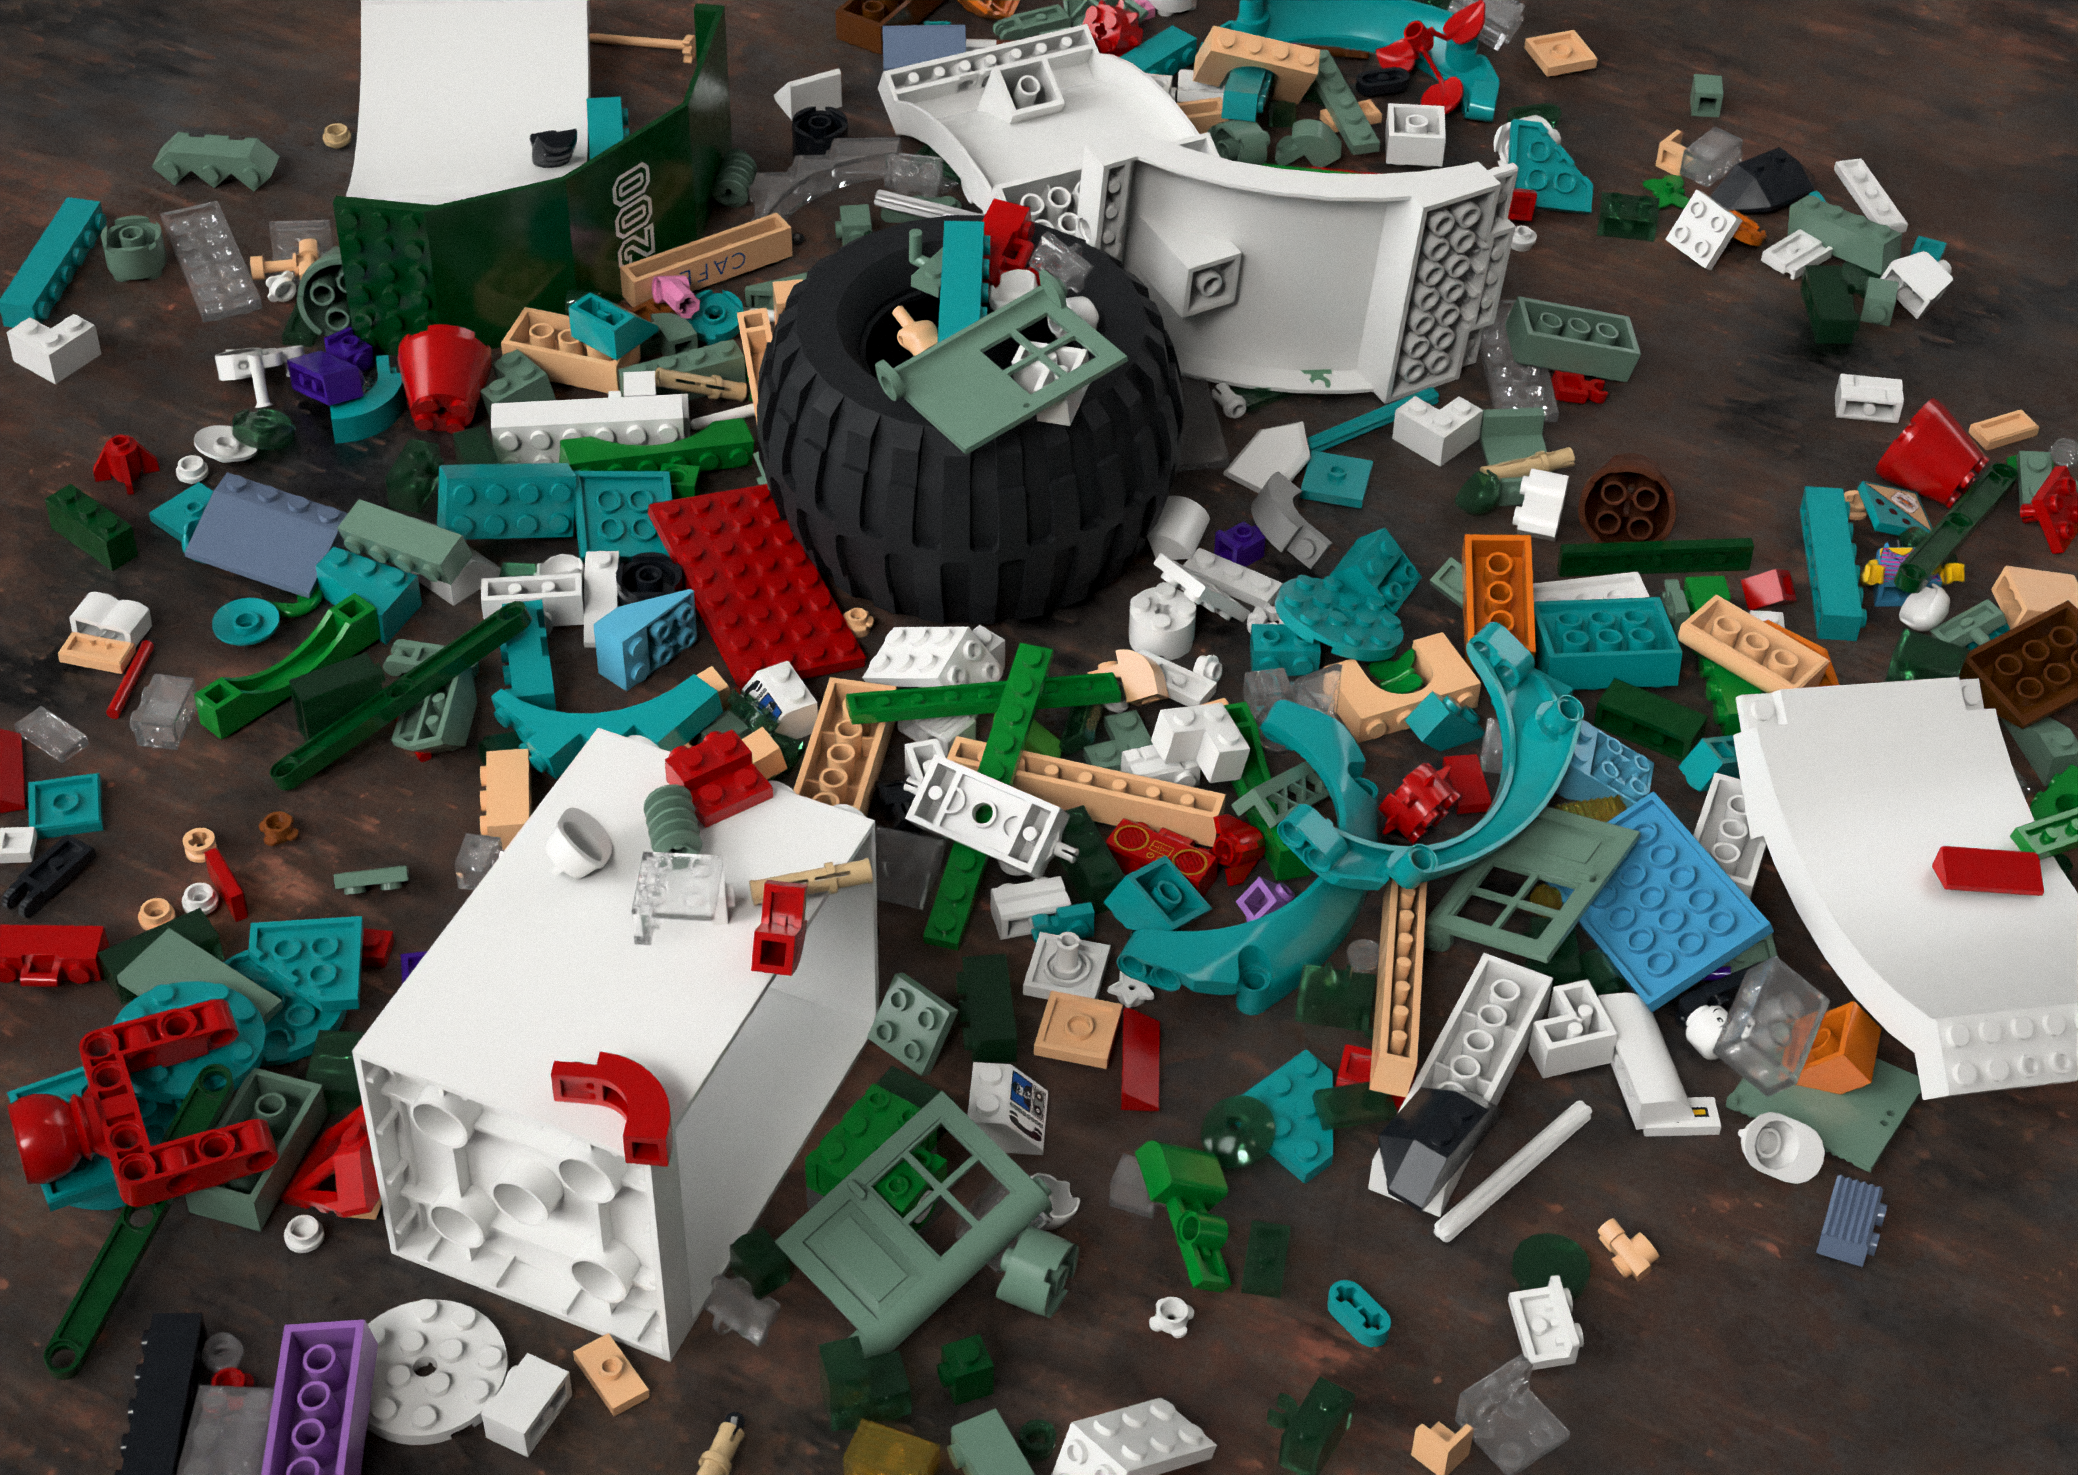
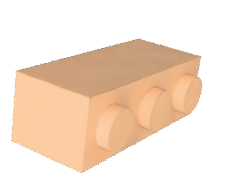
M529 749L486 751V766H480L481 786H486V790L480 791L481 811H486L485 816H480L481 837H488L490 851L505 850L532 815V781Z

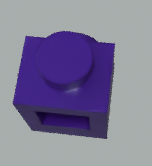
M347 327L324 338L326 353L358 366L361 372L374 367L372 346L355 336L351 327Z
M1243 521L1225 532L1221 529L1216 531L1214 554L1247 567L1264 557L1266 537L1257 525L1251 527Z

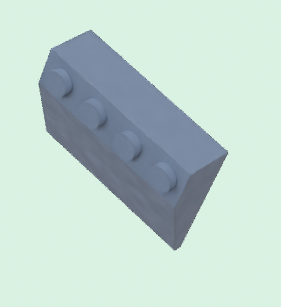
M227 472L212 493L185 550V557L310 598L319 584L316 565L333 547L342 549L344 546V539L337 528L348 513Z

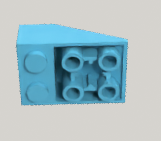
M687 589L619 606L594 623L598 673L625 691H628L636 684L644 681L647 676L662 665L667 664L684 649L689 648L698 640L694 591Z
M1582 720L1580 734L1571 762L1555 793L1565 799L1626 810L1649 795L1654 762L1595 728L1589 722Z

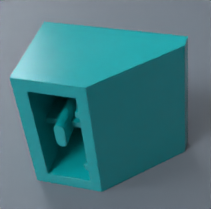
M590 292L568 307L571 336L616 361L658 331V326Z
M1385 527L1358 538L1329 575L1337 578L1343 585L1366 597L1369 595L1379 597L1385 602L1384 607L1393 615L1422 578Z

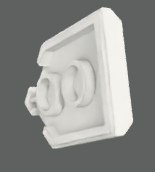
M1303 421L1260 429L1223 472L1224 476L1257 493L1261 491L1270 476L1278 471L1288 480L1292 481L1311 459Z

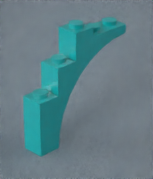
M695 674L674 689L650 701L625 709L601 713H565L543 709L519 700L502 688L491 696L496 710L494 716L497 721L505 728L509 726L513 728L519 738L528 746L531 754L529 761L534 768L541 773L546 771L555 779L565 772L597 728L624 737L632 735L643 736L653 741L660 749L671 752L678 746L686 745L723 713L718 691Z

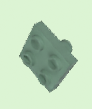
M896 973L867 1038L918 1075H930L958 1010L905 973Z

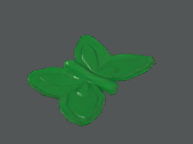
M1671 174L1663 179L1653 178L1642 182L1643 187L1653 191L1652 194L1656 196L1652 203L1654 210L1665 208L1671 204L1685 209L1690 201L1683 195L1685 193L1684 188H1682L1684 181L1678 175Z
M1413 648L1404 653L1396 662L1379 661L1369 665L1370 674L1378 680H1384L1380 682V687L1387 692L1405 694L1413 692L1423 683V679L1419 675L1414 674L1415 669L1411 668L1415 659V650Z

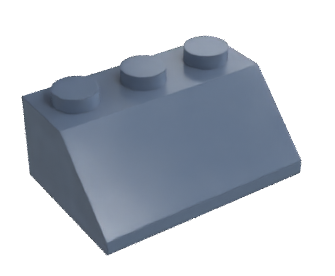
M965 25L883 26V71L966 52Z

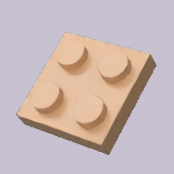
M1575 30L1525 39V50L1547 77L1571 72H1582L1597 66L1598 58Z
M1051 991L1034 1044V1055L1107 1069L1122 1017L1123 1004Z

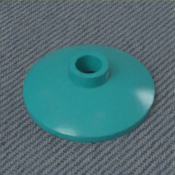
M241 598L231 601L217 610L212 619V628L216 637L227 644L236 646H247L262 642L272 636L280 624L277 608L272 603L259 598Z

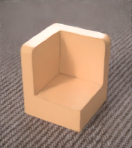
M1677 129L1659 143L1655 166L1673 175L1681 176L1697 163V157L1689 154V149L1681 145L1683 132Z
M1439 1421L1431 1429L1421 1424L1415 1430L1411 1455L1436 1475H1449L1469 1455L1474 1428L1469 1424H1465L1455 1434Z

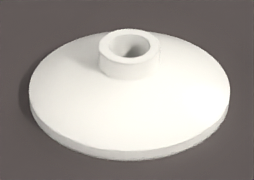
M216 425L205 427L194 436V445L199 452L222 463L244 461L255 456L258 451V441L253 435L232 426Z

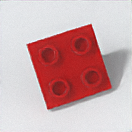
M2067 465L2054 467L2032 498V503H2025L2020 507V518H2023L2022 522L2024 524L2040 522L2052 554L2064 553L2078 533V492L2076 481L2071 477Z

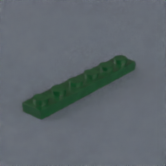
M1752 538L1561 544L1557 571L1559 577L1600 576L1629 572L1658 574L1745 571L1750 568L1754 544Z

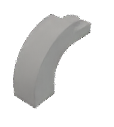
M1278 471L1270 476L1252 502V516L1263 535L1280 552L1284 550L1289 551L1311 570L1318 564L1332 542L1298 513L1294 507V502L1302 490Z

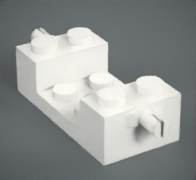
M934 754L922 782L911 776L906 779L911 785L905 783L904 791L911 792L916 796L905 819L923 830L946 840L949 838L995 858L1010 868L1037 879L1043 876L1049 861L1055 855L1071 863H1074L1077 859L1065 853V851L1078 856L1079 849L1061 842L1062 833L1070 815L1056 805L937 754ZM984 805L991 806L993 810L992 818L987 823H978L976 821L977 810Z

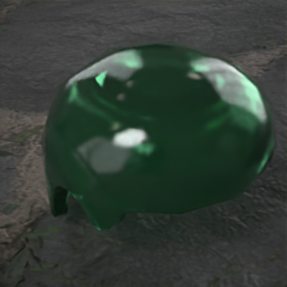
M1489 469L1486 470L1488 474L1481 471L1475 472L1464 483L1455 497V504L1470 515L1480 516L1486 514L1500 501L1503 486L1499 477Z

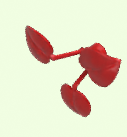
M1483 0L1477 1L1452 15L1443 26L1445 34L1435 31L1433 27L1427 29L1421 21L1411 22L1404 30L1405 38L1375 50L1379 64L1382 68L1399 67L1410 72L1415 65V60L1420 58L1421 52L1439 84L1430 86L1424 92L1421 98V105L1444 106L1445 115L1448 114L1461 101L1464 87L1460 79L1455 76L1444 81L1428 51L1434 45L1433 36L1445 41L1452 39L1459 45L1476 38L1482 31L1485 23V2Z

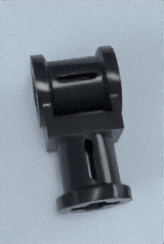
M909 774L904 775L901 780L886 783L878 780L875 781L874 785L880 811H883L886 821L893 820L892 830L894 836L903 841L914 839L923 831V829L905 819L916 796L903 789L905 783L911 785L906 781L910 776Z

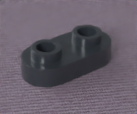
M1399 67L1364 71L1357 75L1356 90L1365 97L1400 93L1408 88L1410 74L1407 70Z

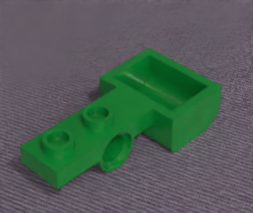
M1151 1140L1144 1143L1135 1151V1155L1150 1200L1166 1205L1193 1288L1223 1293L1232 1285L1220 1251L1228 1237V1225L1223 1217L1207 1213L1223 1200L1228 1193V1187L1217 1157L1210 1152Z

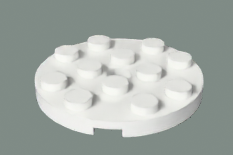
M422 1299L390 1309L368 1324L378 1343L367 1429L370 1432L399 1444L428 1445L452 1439L451 1434L463 1430L471 1424L473 1427H476L483 1421L481 1414L486 1401L491 1396L497 1395L503 1387L509 1372L504 1340L496 1326L485 1315L462 1303L448 1300ZM429 1362L436 1368L434 1373L426 1377L418 1376L414 1372L423 1366H428Z

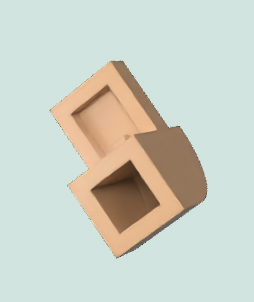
M1117 650L1118 663L1117 661L1104 662L1098 665V670L1088 672V674L1113 672L1116 680L1123 683L1127 703L1138 707L1169 698L1165 677L1160 666L1151 658L1132 650Z

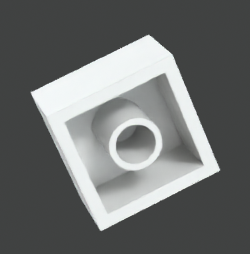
M1388 103L1385 129L1386 164L1397 166L1422 165L1424 167L1442 166L1446 140L1444 106Z

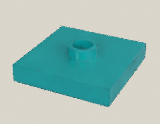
M1312 450L1311 459L1308 462L1302 482L1300 498L1362 509L1373 468V461Z
M198 482L149 512L150 521L181 542L185 524L191 520L201 519L213 491Z

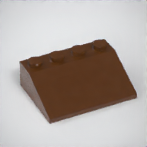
M2067 600L1961 655L1955 677H1959V680L1979 678L1984 708H1996L1998 716L2021 729H2025L2078 701V609Z

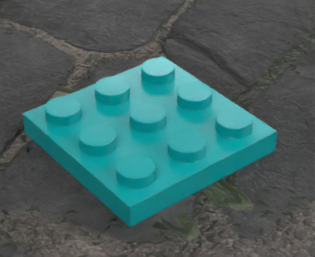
M573 471L576 475L575 518L579 558L583 563H585L586 552L619 551L620 563H629L632 561V556L646 552L662 553L669 556L648 516L649 504L672 500L669 471Z

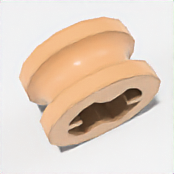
M1857 490L1845 492V501L1850 502L1849 519H1864L1868 513Z
M195 828L187 832L183 837L186 857L195 863L206 862L204 852L213 848L217 849L214 833L207 828Z

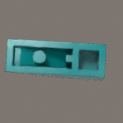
M1733 735L1702 738L1678 766L1686 776L1687 783L1692 788L1698 790V792L1709 791L1714 773L1740 779Z

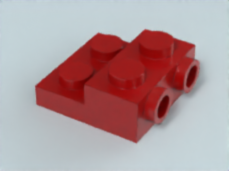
M733 729L725 733L720 731L710 732L705 736L702 743L690 748L678 746L664 759L666 781L669 785H682L690 790L695 808L694 813L704 828L773 798V786L753 764L752 751Z

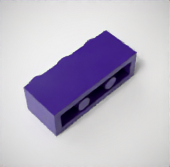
M321 350L287 359L292 389L328 406L364 396L362 390L364 377L356 365Z

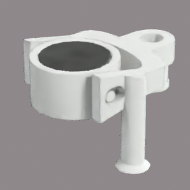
M303 345L278 349H225V352L215 355L219 380H237L252 377L257 400L255 408L271 406L273 404L269 401L264 375L265 368L284 363L286 376L290 377L287 359L305 355Z

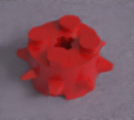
M1101 0L1099 5L1091 6L1086 10L1082 25H1088L1099 53L1120 57L1142 43L1143 29L1139 28L1137 21L1139 13L1124 8V0H1119L1116 6L1108 5Z
M1424 762L1402 780L1404 783L1394 794L1390 792L1378 808L1388 819L1382 833L1387 835L1398 829L1407 840L1415 845L1428 832L1427 827L1431 824L1437 827L1450 814L1447 810L1451 809L1462 797L1447 781L1452 766L1448 765L1437 771L1429 763L1426 764Z

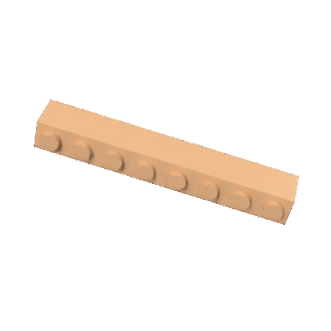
M956 736L947 759L977 772L987 742ZM1024 750L1012 787L1062 808L1073 817L1117 826L1123 818H1126L1133 822H1143L1150 829L1155 830L1156 833L1164 827L1195 840L1196 844L1213 847L1215 840L1219 837V834L1216 833L1213 817L1223 815L1225 809L1226 794Z
M1389 877L1382 904L1369 1090L1407 1097L1418 1058L1427 882L1421 883L1414 889H1406Z

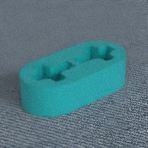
M1350 1280L1335 1282L1330 1287L1327 1307L1330 1314L1362 1345L1367 1347L1383 1345L1388 1340L1390 1334L1391 1319L1388 1313L1357 1283ZM1339 1297H1341L1345 1301L1339 1302ZM1351 1298L1353 1299V1303L1351 1304L1347 1300ZM1367 1323L1371 1327L1367 1329L1365 1328V1324ZM1379 1325V1330L1372 1326Z

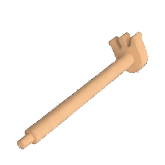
M590 33V43L682 50V54H685L683 63L691 64L696 56L695 35L687 34L683 40Z

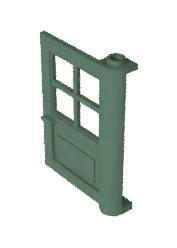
M1043 269L1039 271L1041 285L895 368H892L884 359L876 363L875 368L879 383L891 400L896 401L903 397L967 455L1128 362L1127 355L1067 306L1066 286L1061 279H1055ZM1048 316L1068 334L1039 350L1019 332ZM1012 337L1031 355L1002 370L983 352ZM1075 339L1091 352L1095 358L1066 373L1046 355ZM1039 360L1059 378L1038 391L1029 394L1010 376Z
M1546 805L1540 814L1509 843L1463 871L1425 920L1424 948L1439 952L1447 951L1453 944L1454 936L1548 963L1641 837L1640 831L1554 809ZM1493 867L1529 876L1514 897L1479 888V885ZM1539 879L1575 889L1560 910L1523 900ZM1472 895L1507 905L1492 926L1456 916ZM1517 908L1553 918L1537 940L1502 930L1501 928Z
M941 1091L775 1241V1244L856 1327L857 1330L848 1337V1340L858 1354L878 1373L886 1365L884 1358L1036 1217L1042 1212L1048 1215L1053 1211L1051 1201L1048 1198L1052 1192L1038 1176L1031 1179L966 1113ZM941 1125L972 1155L942 1183L911 1154L918 1145ZM903 1159L934 1189L904 1218L872 1188ZM978 1162L1010 1192L980 1221L948 1191ZM940 1197L972 1227L941 1257L910 1226Z

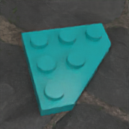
M1513 119L1510 125L1508 164L1514 163L1519 167L1514 188L1530 189L1537 192L1534 209L1589 215L1592 212L1593 183L1587 176L1584 177L1573 164L1574 161L1561 145L1558 146L1547 133L1549 130L1542 122Z
M362 916L251 923L248 951L252 962L320 1011L360 1008L364 933Z
M1307 1049L1226 1106L1225 1116L1304 1184L1332 1165L1333 1071Z

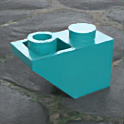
M1434 691L1405 719L1421 742L1440 752L1481 738L1486 733L1478 724L1480 720L1479 715L1467 705L1462 708L1450 695L1444 698Z

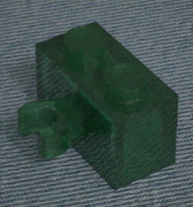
M1327 962L1325 967L1303 964L1295 1021L1368 1032L1376 975L1353 972L1352 965H1347L1346 970L1332 969L1333 962Z
M1320 1376L1300 1407L1297 1406L1293 1397L1280 1393L1277 1398V1406L1286 1412L1279 1413L1270 1408L1267 1413V1422L1271 1426L1285 1429L1281 1435L1278 1464L1299 1475H1319L1352 1423L1356 1394Z

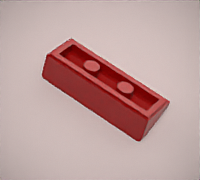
M0 729V813L26 809L22 735L21 733Z
M1942 846L1932 864L1944 889L2033 896H2042L2044 893L2040 859L2035 852Z
M1125 1007L1123 1010L1121 1110L1159 1111L1160 1021Z

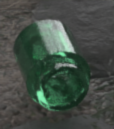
M1592 949L1578 958L1576 963L1578 968L1577 974L1581 981L1589 980L1597 997L1598 995L1623 993L1626 981L1608 954L1602 953L1599 949Z

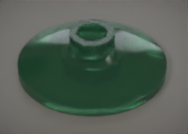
M1232 1096L1221 1100L1208 1111L1202 1122L1200 1137L1204 1150L1213 1153L1220 1165L1228 1168H1243L1258 1162L1268 1153L1275 1139L1276 1125L1268 1107L1258 1099L1250 1096ZM1236 1122H1241V1126L1238 1130H1229V1127Z

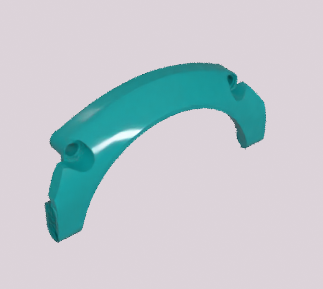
M1240 0L1237 20H1229L1220 27L1288 43L1338 46L1344 49L1354 48L1355 50L1361 49V51L1376 53V49L1386 47L1399 39L1405 38L1404 30L1413 21H1421L1427 29L1433 27L1435 31L1445 34L1443 26L1455 13L1413 0ZM1479 35L1470 42L1460 45L1456 44L1452 39L1445 41L1433 36L1434 45L1428 51V54L1444 81L1455 76L1463 84L1464 93L1458 104L1463 118L1493 122L1500 83L1490 61L1485 55L1477 54ZM1420 52V58L1415 60L1414 67L1429 74L1438 81L1425 57Z
M1489 622L1469 640L1466 647L1467 655L1491 697L1499 722L1503 748L1499 786L1494 800L1482 819L1471 829L1444 842L1430 845L1396 846L1377 843L1351 835L1333 827L1334 824L1328 818L1325 819L1312 806L1298 804L1278 824L1277 833L1279 838L1309 869L1332 885L1346 888L1379 890L1391 877L1401 887L1414 889L1423 882L1438 879L1468 868L1492 855L1514 839L1540 814L1550 801L1568 769L1578 741L1584 716V708L1581 702L1571 695H1562L1557 699L1544 677L1532 671L1535 666V660L1530 651L1503 625L1497 622Z
M1287 700L1276 701L1260 726L1264 736L1275 743L1286 746L1285 749L1295 750L1317 772L1332 798L1337 815L1338 829L1378 843V788L1374 782L1359 777L1365 770L1366 759L1348 729L1338 720L1320 711ZM1319 876L1293 901L1272 913L1246 923L1203 931L1138 929L1133 932L1118 956L1117 966L1126 976L1165 991H1177L1183 984L1193 992L1214 995L1236 994V1006L1241 1012L1247 1015H1259L1305 982L1333 954L1356 922L1368 890L1335 886Z

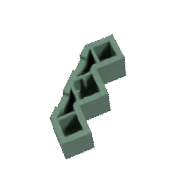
M177 132L161 147L152 168L173 185H176L185 175L193 171L213 188L232 174L252 191H255L271 177L280 156L258 138L245 137L243 141L230 140L229 136L205 134L204 137H192L190 133Z

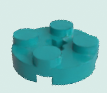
M705 290L696 294L695 296L700 300L699 311L695 312L691 318H685L696 331L697 340L703 341L707 346L727 341L740 332L737 313L744 311L743 304L735 294L729 291L722 290L723 294L713 293V290ZM710 314H713L715 316L721 314L720 317L717 319L709 318Z

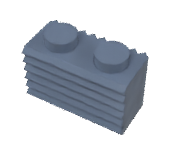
M1843 1175L1837 1176L1816 1253L1863 1267L1866 1255H1875L1880 1234L1873 1232L1874 1225L1882 1227L1887 1210V1204L1880 1203L1883 1193L1881 1186L1875 1187L1873 1184L1867 1185L1866 1182L1860 1183L1857 1179L1844 1178Z

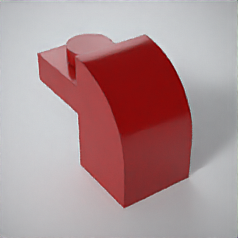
M767 880L764 883L761 923L754 931L751 971L792 976L798 968L807 927V920H805L807 884Z

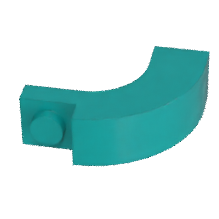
M388 355L376 356L378 379L374 387L364 393L363 397L330 405L335 444L358 441L379 434L393 425L403 413L406 406L405 389L401 374L397 373L396 367H390Z

